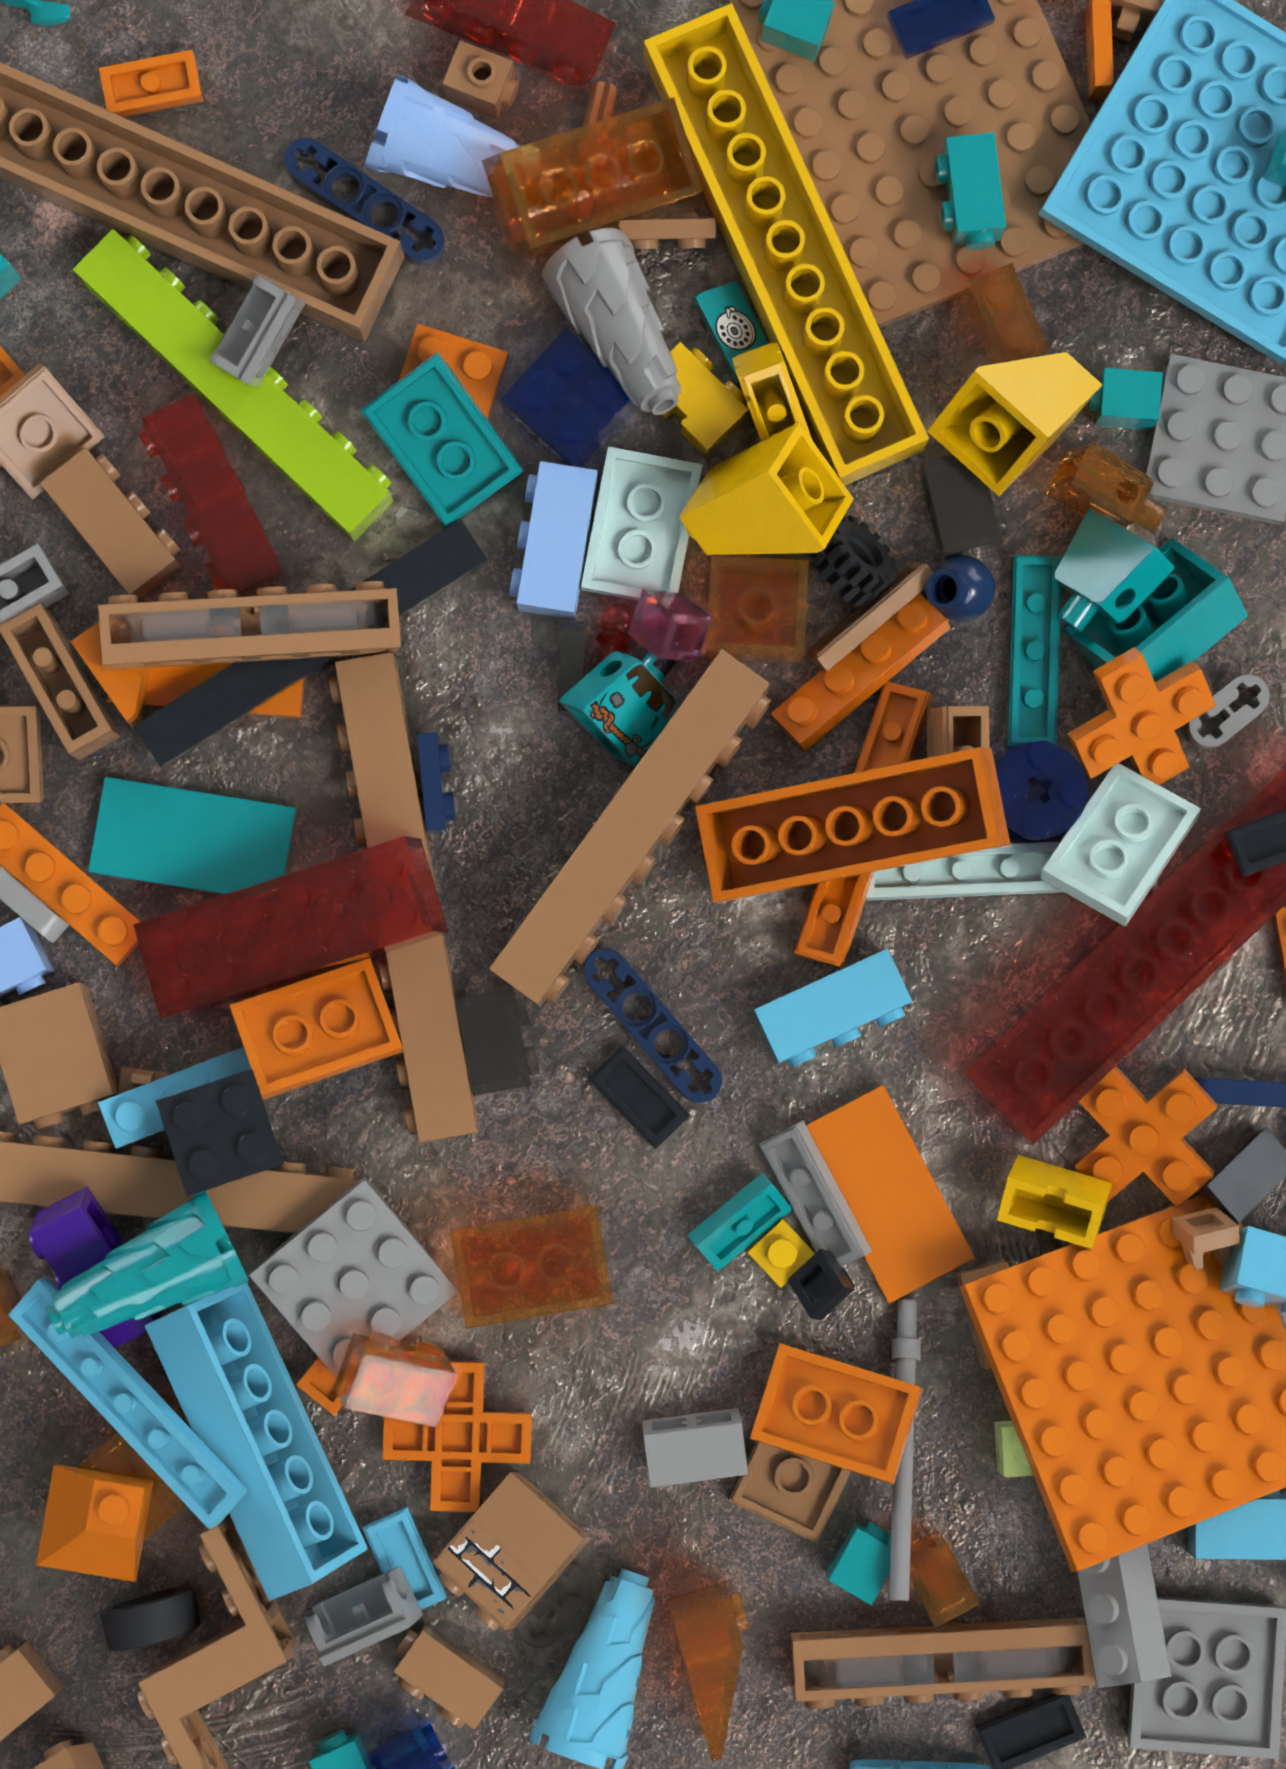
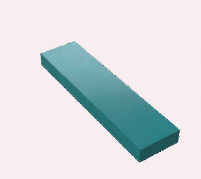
M1013 555L1006 748L1055 749L1057 747L1060 619L1057 616L1061 610V585L1054 579V572L1062 556Z

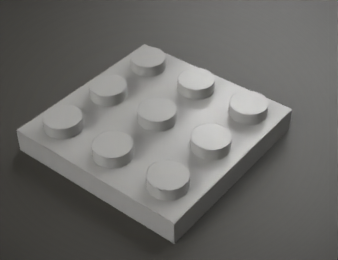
M1170 354L1167 358L1161 389L1159 421L1153 428L1144 476L1154 482L1148 483L1143 480L1140 496L1281 525L1286 515V377Z
M365 1177L361 1178L249 1271L251 1279L344 1387L459 1292L458 1287Z
M1157 1596L1171 1677L1131 1684L1127 1745L1134 1749L1279 1759L1286 1644V1607L1281 1605Z

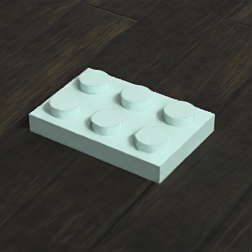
M608 447L581 590L676 608L689 534L679 515L699 486L703 464Z
M1118 763L1111 768L1042 868L1040 879L1126 927L1197 821L1201 808Z

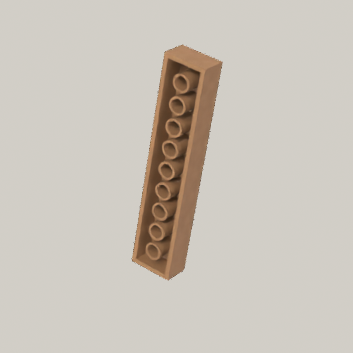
M0 62V179L126 236L131 234L138 241L249 291L257 274H260L305 301L306 303L300 314L360 341H366L405 258L399 240Z

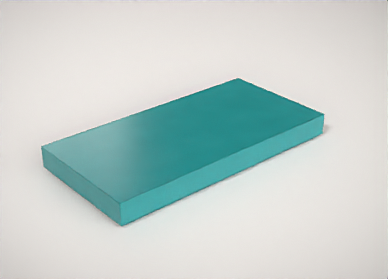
M105 777L88 872L281 904L297 808Z

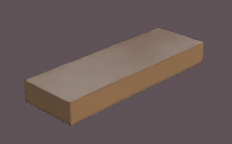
M916 562L908 564L895 576L896 579L868 605H860L812 646L806 654L808 659L816 668L829 671L925 589L927 580L934 572L927 564Z

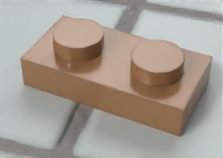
M716 218L619 220V230H622L628 236L634 249H658V239H677V249L706 248V238H716Z

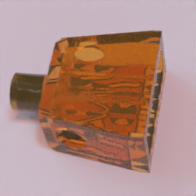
M1093 441L1065 454L1045 493V496L1084 516L1091 509L1121 527L1131 525L1134 522L1152 533L1161 524L1167 511V507L1148 497L1154 485V480Z

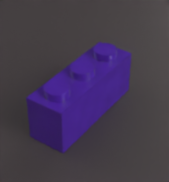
M88 1186L38 1211L28 1232L29 1241L34 1253L41 1260L46 1259L55 1273V1280L59 1290H62V1286L72 1278L106 1259L105 1255L124 1244V1241ZM162 1311L137 1321L135 1318H132L99 1332L115 1348L147 1332L145 1325L159 1319Z

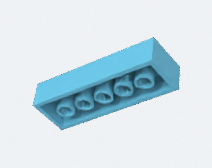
M246 1282L238 1287H231L202 1298L145 1325L154 1350L159 1356L173 1387L174 1394L182 1407L192 1431L249 1490L229 1514L268 1600L271 1601L309 1586L366 1551L368 1547L248 1283Z

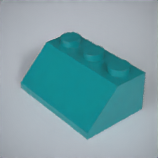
M1171 538L1158 550L1175 568L1124 622L1116 623L1096 611L1081 633L1068 625L1063 630L1095 669L1135 647L1143 654L1153 680L1156 682L1191 661L1194 662L1248 616L1230 578L1174 538Z

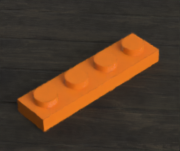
M919 593L829 671L821 670L771 712L774 721L804 752L807 751L950 629L948 620Z
M2 803L0 805V864L112 963L120 966L151 929L8 804Z

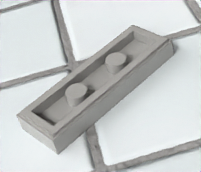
M804 1121L759 1143L815 1252L819 1249L831 1251L842 1267L864 1257L872 1251Z

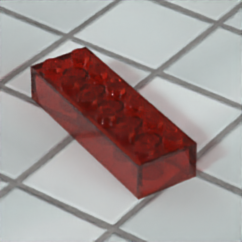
M409 836L399 837L133 924L160 1019L182 1018L449 932L422 839Z

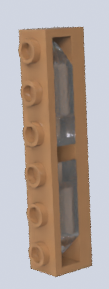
M382 581L360 582L355 584V591L336 592L334 584H316L307 586L306 593L287 594L286 587H264L257 589V596L238 597L237 590L222 589L207 592L208 599L188 600V593L169 592L158 594V602L138 603V596L117 595L108 597V604L98 605L103 670L371 655L388 652L397 653L401 648L397 588L385 589L384 582Z
M1085 1617L790 1633L796 1702L805 1701V1707L811 1709L835 1706V1700L854 1699L855 1705L875 1706L883 1704L884 1697L904 1696V1702L927 1703L934 1700V1694L953 1693V1698L956 1700L968 1701L982 1699L983 1691L1003 1690L1004 1697L1022 1698L1032 1696V1689L1052 1688V1693L1057 1695H1074L1082 1693V1686L1095 1685L1094 1662Z

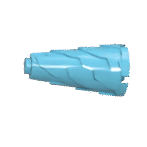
M621 1569L619 1578L610 1575L609 1581L604 1582L583 1633L576 1641L560 1678L551 1689L538 1720L534 1719L528 1742L539 1745L542 1735L545 1734L549 1736L545 1747L548 1751L599 1769H604L607 1757L614 1758L611 1769H624L629 1755L626 1749L634 1718V1699L642 1668V1652L655 1603V1598L652 1597L655 1590L647 1588L650 1578Z

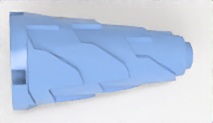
M398 74L389 93L376 129L374 141L371 143L364 164L365 167L377 172L394 173L441 188L450 186L481 196L497 197L526 207L528 203L535 205L537 199L547 202L556 178V174L548 172L550 164L544 162L545 157L516 144L514 140L503 133L473 119L471 113L424 90L411 79Z

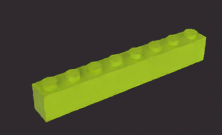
M112 229L72 269L81 283L339 529L355 542L394 502L390 491L387 489L392 484L391 481L372 463L365 469L353 457L357 449L339 431L336 430L330 435L318 424L323 417L308 401L301 398L296 403L283 390L288 384L271 366L259 387L244 383L209 361L225 335L215 326L220 319L200 299L193 305L181 294L185 286L168 268L164 267L158 272L147 261L151 256L150 252L133 235L130 234L124 239Z

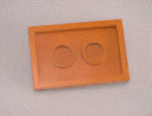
M370 958L229 1005L250 1068L253 1069L263 1100L399 1054L403 1051Z
M780 1343L750 1439L894 1485L923 1389L914 1384Z

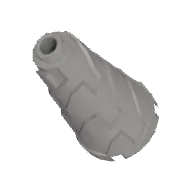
M602 228L589 231L594 242L582 247L578 237H576L551 256L542 271L541 277L544 280L542 283L551 299L558 304L576 333L583 334L603 367H609L632 403L639 406L645 412L652 411L654 415L664 414L677 405L678 396L681 393V385L676 376L678 371L662 335L664 328L647 294L650 292V288L634 254V247L622 230Z

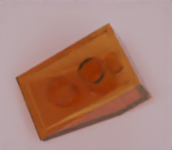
M727 1581L670 1597L672 1619L712 1762L722 1759L743 1649L740 1632L749 1629L740 1592L730 1594Z

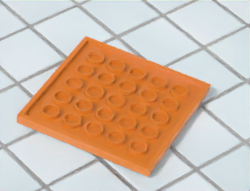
M1203 1195L1185 1201L1179 1207L1172 1206L1097 1234L1093 1249L1071 1244L959 1287L1072 1573L1106 1561L1286 1487V1329L1275 1306L1264 1304V1307L1261 1308L1245 1306L1234 1301V1294L1219 1290L1224 1263L1221 1264L1212 1256V1251L1204 1253L1202 1269L1194 1268L1185 1259L1181 1243L1173 1237L1172 1218L1214 1208ZM1240 1222V1223L1238 1224V1225H1239V1229H1242L1243 1226H1242V1223Z

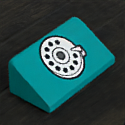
M735 281L694 296V306L735 385L739 387L741 385L732 358L769 343Z

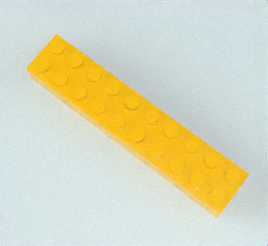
M730 3L644 40L645 65L712 214L716 218V223L770 343L778 342L803 415L819 451L844 485L923 452L929 440L928 435L733 4Z

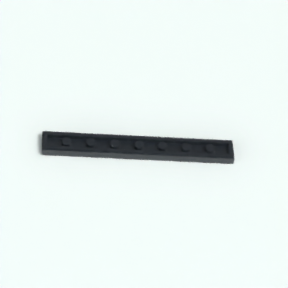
M459 520L363 582L382 581L384 582L385 589L397 588L400 618L485 564L487 558L463 521ZM355 587L348 591H355ZM367 606L358 612L357 624L360 629H379L384 627L385 617L378 608ZM337 657L235 662L134 725V728L159 766L163 768Z

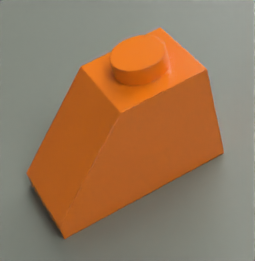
M122 620L112 627L110 635L115 644L136 643L140 638V630L132 621ZM98 622L70 642L124 719L133 728L134 725L141 722L151 667L103 670L100 625Z

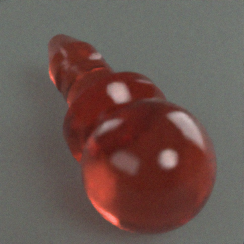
M617 603L609 606L603 612L600 621L602 630L598 632L596 637L601 647L593 669L611 653L616 651L624 652L628 649L630 645L629 639L635 635L639 626L638 616L630 606Z

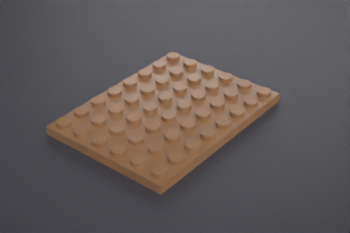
M726 0L727 5L732 3L879 328L1085 244L1038 215L1091 123L1037 0H832L835 2L832 21L815 62L761 41L763 24L757 22V18L764 0ZM995 132L1006 229L1001 240L995 241V245L990 248L968 250L966 244L953 246L951 231H944L942 226L941 202L948 200L946 184H938L935 156L942 154L946 137Z

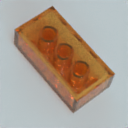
M674 97L482 160L512 255L703 192Z

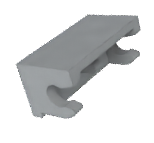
M257 274L249 293L209 361L244 383L259 387L306 302L262 275Z
M739 1408L642 1420L650 1488L748 1475Z
M398 1566L315 1604L312 1607L314 1615L306 1618V1622L324 1667L409 1629L423 1616V1613L401 1566Z

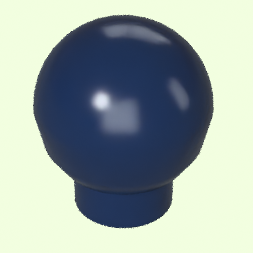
M955 555L944 560L933 570L934 573L927 580L926 596L929 602L944 617L956 622H967L980 617L990 607L995 594V582L989 568L979 559L968 555Z

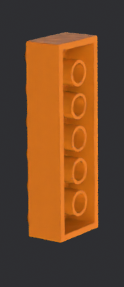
M977 747L695 806L713 903L1010 846L992 748Z

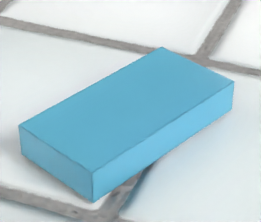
M409 1505L362 1527L381 1572L385 1573L401 1566L421 1610L448 1597L443 1584L438 1579L439 1574L432 1563L433 1560Z

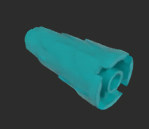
M203 1191L194 1195L189 1201L146 1226L147 1231L105 1255L106 1259L72 1278L62 1286V1290L53 1294L52 1300L54 1304L46 1307V1311L58 1335L67 1331L71 1338L81 1334L87 1336L135 1318L137 1321L181 1302L184 1306L225 1289L238 1287L248 1282L247 1274L207 1192Z

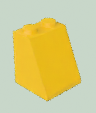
M1067 352L979 366L927 432L995 494L1000 496L1056 441L1102 384Z
M798 422L711 467L684 507L679 518L683 522L689 536L697 541L706 555L818 553L826 548L854 498Z

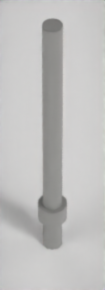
M903 1299L898 1300L897 1338L892 1339L891 1359L896 1360V1379L915 1385L916 1361H921V1340L916 1339L917 1301ZM914 1420L895 1483L892 1485L889 1600L909 1601Z

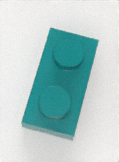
M762 1172L687 1236L718 1272L793 1209Z

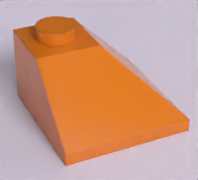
M55 1464L53 1466L36 1565L135 1582L137 1580L154 1481Z

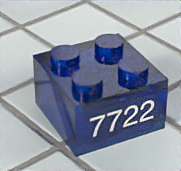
M567 328L562 331L500 398L502 410L558 462L562 465L581 467L637 406L632 403L609 367H603L596 354Z

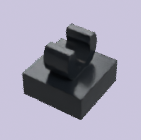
M819 1249L787 1280L809 1317L817 1320L825 1318L855 1290V1285L846 1270L841 1268L831 1251Z

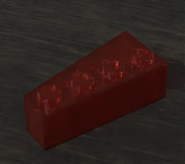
M410 0L404 14L510 56L523 64L548 71L558 81L571 86H577L578 84L585 86L593 78L616 25L615 22L570 0Z
M193 393L141 418L145 429L139 431L138 434L150 458L157 455L160 456L168 472L160 476L173 503L182 499L190 517L182 520L195 547L204 543L212 561L204 565L216 589L219 590L226 587V589H233L239 592L283 571V567L253 507L251 508L247 500V494L237 473L226 457V452L215 429L203 411L205 408L198 394Z

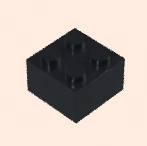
M253 1069L155 1100L187 1197L284 1164Z

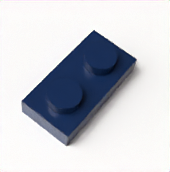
M437 732L417 734L426 831L429 835L449 833L448 821L456 820L454 792H445L443 773L452 772L449 743L440 744Z

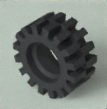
M845 514L826 548L818 553H807V556L812 558L809 562L812 569H817L821 572L817 575L822 582L827 580L830 584L829 590L832 593L836 594L839 591L843 601L848 603L852 600L855 606H860L861 604L866 606L896 579L895 576L898 574V569L894 566L897 563L894 557L887 555L891 550L887 544L881 545L878 541L881 537L876 531L873 534L868 531V524L863 521L858 524L857 517L850 515L847 518Z

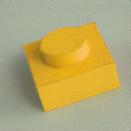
M783 1218L747 1251L780 1288L815 1254Z

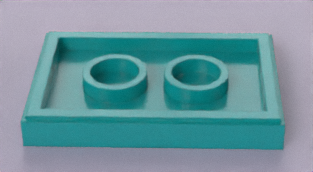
M440 352L434 354L360 410L446 528L525 471Z

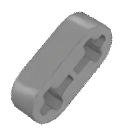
M1251 674L1241 675L1233 679L1212 696L1216 706L1202 714L1206 720L1213 718L1219 712L1226 718L1215 728V732L1218 735L1217 739L1210 734L1205 737L1199 735L1197 730L1202 726L1199 720L1200 716L1185 724L1186 736L1191 744L1203 750L1214 749L1225 743L1265 710L1270 699L1266 683L1259 677ZM1237 686L1243 690H1247L1250 687L1255 690L1257 695L1252 699L1253 704L1256 706L1254 709L1246 704L1233 712L1228 706L1239 696V692L1236 689Z
M0 865V899L37 932L54 943L69 924Z

